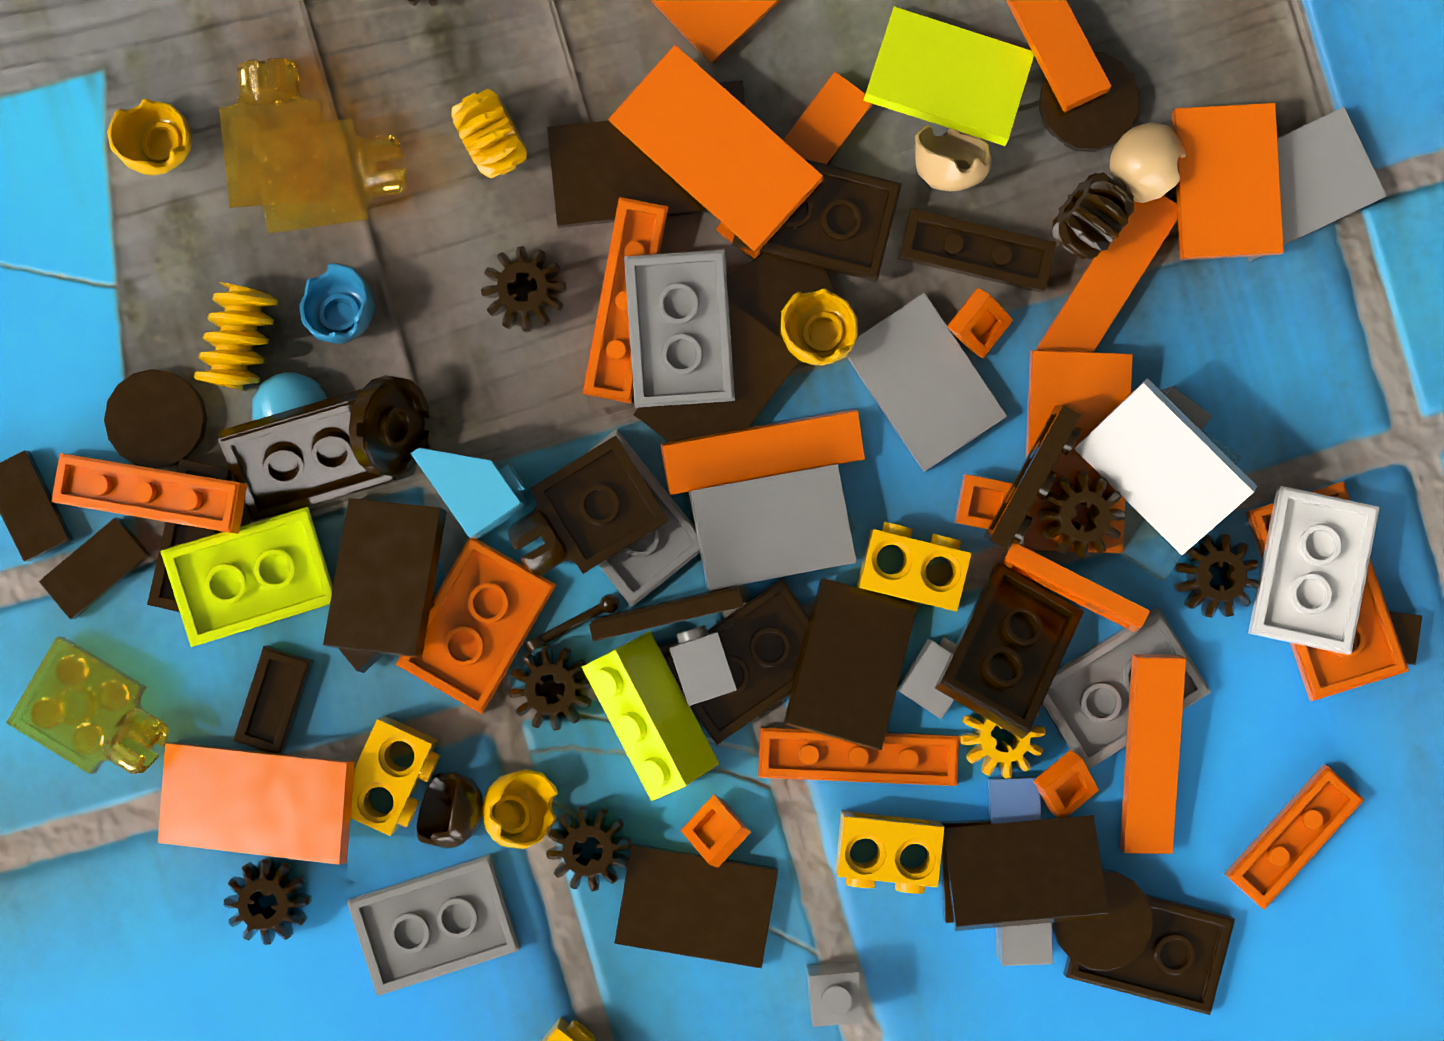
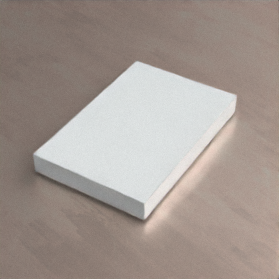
M1148 378L1074 448L1181 555L1253 494L1257 488V485Z
M1279 486L1276 489L1258 580L1260 585L1256 590L1248 634L1345 655L1351 654L1380 507Z

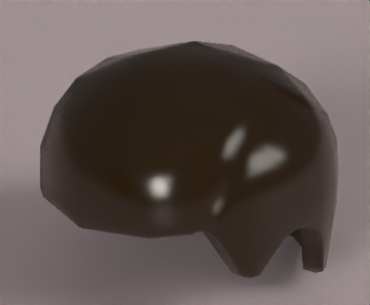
M450 772L449 774L438 773L433 777L419 808L416 830L417 839L420 842L444 849H451L464 844L477 831L483 817V796L472 778L455 772Z

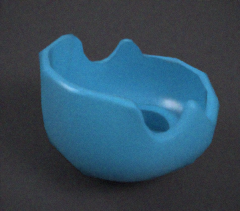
M337 263L328 264L325 273L307 280L305 293L299 306L302 324L319 341L335 344L348 343L361 336L367 330L376 312L374 295L369 284L353 267Z

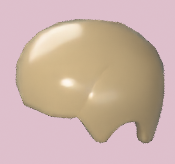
M1154 122L1142 124L1131 128L1123 134L1114 146L1110 157V173L1112 177H1115L1126 186V190L1134 196L1135 202L1145 203L1162 197L1180 181L1177 161L1179 156L1182 158L1186 157V151L1172 127Z
M929 125L924 126L915 135V161L918 175L934 189L960 191L973 187L982 182L991 169L992 157L989 145L978 137L963 134L950 128L944 135L935 136L933 129Z

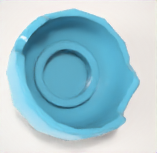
M296 372L275 374L263 381L252 398V419L257 420L327 399L324 390L321 389V385L310 377Z

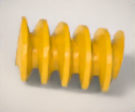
M219 282L228 288L229 292L215 293L212 300L225 310L209 313L207 319L218 326L220 331L206 332L203 335V339L216 348L214 351L200 352L198 356L211 369L195 372L194 378L203 382L246 391L243 389L245 384L259 383L260 377L248 370V365L262 364L265 360L264 357L253 351L252 348L255 345L269 343V338L258 332L257 326L272 325L274 319L263 313L261 309L264 306L278 305V300L270 294L255 289Z

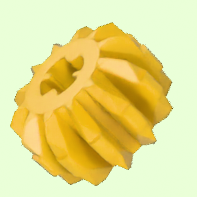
M487 88L479 93L474 92L464 97L462 102L452 107L451 116L458 130V135L480 173L489 178L500 174L505 175L516 169L518 164L526 160L527 150L519 131L499 95Z
M966 714L962 717V722L969 727L975 728L974 733L960 735V743L964 745L977 744L967 753L966 759L970 763H975L985 757L981 772L985 775L990 776L999 762L1001 775L1004 778H1011L1013 772L1012 761H1015L1018 767L1026 772L1031 766L1023 756L1025 752L1029 751L1036 756H1041L1043 752L1041 747L1030 742L1031 738L1042 737L1046 734L1045 728L1042 726H1032L1029 734L1023 739L1013 734V739L1009 744L1002 741V747L997 748V740L991 736V731L995 726L1003 729L1002 727L983 716L978 720Z

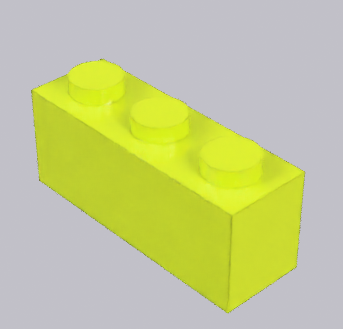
M651 631L582 666L651 801L689 785L719 765Z

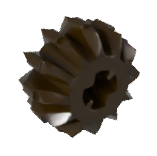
M1104 172L1089 175L1084 182L1078 184L1077 188L1072 194L1068 195L1065 203L1059 208V214L1053 220L1052 236L1070 254L1074 253L1081 259L1095 258L1101 251L1108 249L1110 243L1119 237L1122 228L1128 224V217L1134 212V196L1115 177L1111 178Z
M524 246L517 247V262L511 263L509 257L504 252L498 254L497 258L505 269L499 272L494 268L487 267L484 274L489 279L497 282V285L481 288L483 297L499 298L487 308L488 313L493 317L507 310L502 321V325L507 329H511L518 316H521V327L525 333L532 331L531 316L537 315L539 321L545 327L550 325V318L543 310L548 306L554 311L561 312L564 307L563 303L551 297V294L567 291L565 282L550 281L561 271L559 264L555 262L542 269L546 260V254L542 250H538L529 263ZM528 278L532 286L537 284V291L529 292L528 301L521 302L516 293L512 295V288L520 287V279Z
M1078 471L1075 477V487L1073 488L1067 477L1060 476L1057 478V483L1062 493L1058 496L1049 490L1045 496V499L1054 503L1053 509H1039L1038 517L1043 520H1054V522L1046 526L1042 530V534L1047 539L1059 536L1056 549L1061 553L1068 551L1074 543L1075 555L1079 558H1085L1088 552V542L1091 543L1097 552L1103 553L1106 551V545L1101 536L1106 534L1113 539L1120 537L1121 533L1116 528L1110 526L1111 520L1120 521L1125 519L1126 512L1116 508H1109L1117 503L1122 496L1117 490L1104 493L1108 482L1106 478L1098 476L1089 486L1088 474L1084 471ZM1079 503L1087 508H1090V506L1092 508L1086 514L1089 522L1085 525L1077 521L1071 522V519L1077 515L1075 506Z
M1220 534L1215 544L1209 535H1205L1198 541L1200 551L1192 546L1184 553L1190 560L1189 564L1174 563L1173 566L1174 571L1186 573L1187 579L1175 583V591L1185 592L1191 590L1192 592L1186 598L1184 605L1189 609H1194L1202 603L1201 611L1204 617L1212 618L1217 608H1219L1223 616H1233L1235 609L1233 600L1237 604L1246 607L1251 603L1249 596L1243 591L1244 587L1257 589L1260 585L1257 579L1247 578V571H1252L1259 567L1258 561L1253 559L1241 560L1248 551V545L1246 543H1238L1231 548V536L1228 534ZM1210 567L1224 568L1220 573V577L1224 580L1222 585L1209 584L1213 578L1211 572L1208 571Z
M545 645L541 651L543 664H540L535 655L528 652L523 656V659L532 672H527L521 668H514L512 670L511 676L516 680L525 682V686L511 688L509 696L511 698L526 696L527 702L520 705L516 709V713L518 716H523L533 707L537 711L532 720V726L535 728H539L544 722L545 715L550 714L552 729L554 731L560 730L562 727L560 712L562 711L569 721L576 723L580 720V715L571 703L573 702L587 708L592 703L591 698L578 693V689L592 687L587 677L577 680L575 675L583 670L582 666L586 665L587 662L581 659L571 668L567 666L566 663L572 652L570 648H563L556 662L553 661L551 646ZM553 674L555 682L564 683L565 692L560 691L557 694L559 700L551 701L548 693H540L539 683L543 684L547 681L544 675Z
M581 805L578 811L579 823L576 822L572 815L565 812L561 815L560 820L568 832L552 828L548 834L551 840L562 844L561 846L549 848L546 852L548 859H564L555 868L554 875L559 878L564 876L569 870L574 872L570 881V887L573 889L579 887L582 876H587L590 890L597 891L600 885L598 875L600 873L609 883L613 884L617 881L618 876L610 864L621 868H626L629 864V858L615 850L630 847L632 843L631 838L626 836L614 838L613 835L623 828L624 822L619 818L614 820L608 827L603 824L608 815V809L605 807L599 809L596 820H590L588 806ZM588 836L597 839L596 848H602L603 850L602 854L593 853L590 859L580 855L582 847L576 848V841L585 843Z
M266 857L261 862L260 870L252 862H249L242 867L244 878L234 876L229 880L228 886L237 895L225 898L223 905L227 908L238 909V913L232 916L228 922L232 927L237 926L242 921L247 924L243 932L244 939H252L260 930L263 944L270 945L274 941L276 933L284 940H287L294 934L292 924L303 925L306 922V914L298 907L309 905L312 902V897L306 893H297V889L307 882L304 875L298 876L293 881L288 878L292 871V863L286 861L275 872L273 858ZM273 893L277 903L263 908L258 900L262 896H268Z

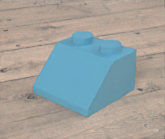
M418 448L411 453L469 538H482L529 505L523 497V494L528 492L529 488L513 466L510 467L507 464L502 467L501 464L491 460Z

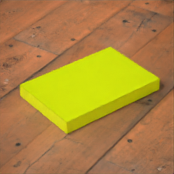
M894 6L863 101L1006 146L1034 54L1031 50Z
M308 506L240 526L239 534L220 532L161 550L191 647L329 605L331 601L333 586Z

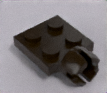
M615 435L532 486L530 489L536 498V507L532 512L512 523L507 532L515 550L517 548L518 550L522 549L540 537L544 541L543 545L521 558L527 569L534 575L545 574L561 563L571 560L578 565L582 574L669 522Z

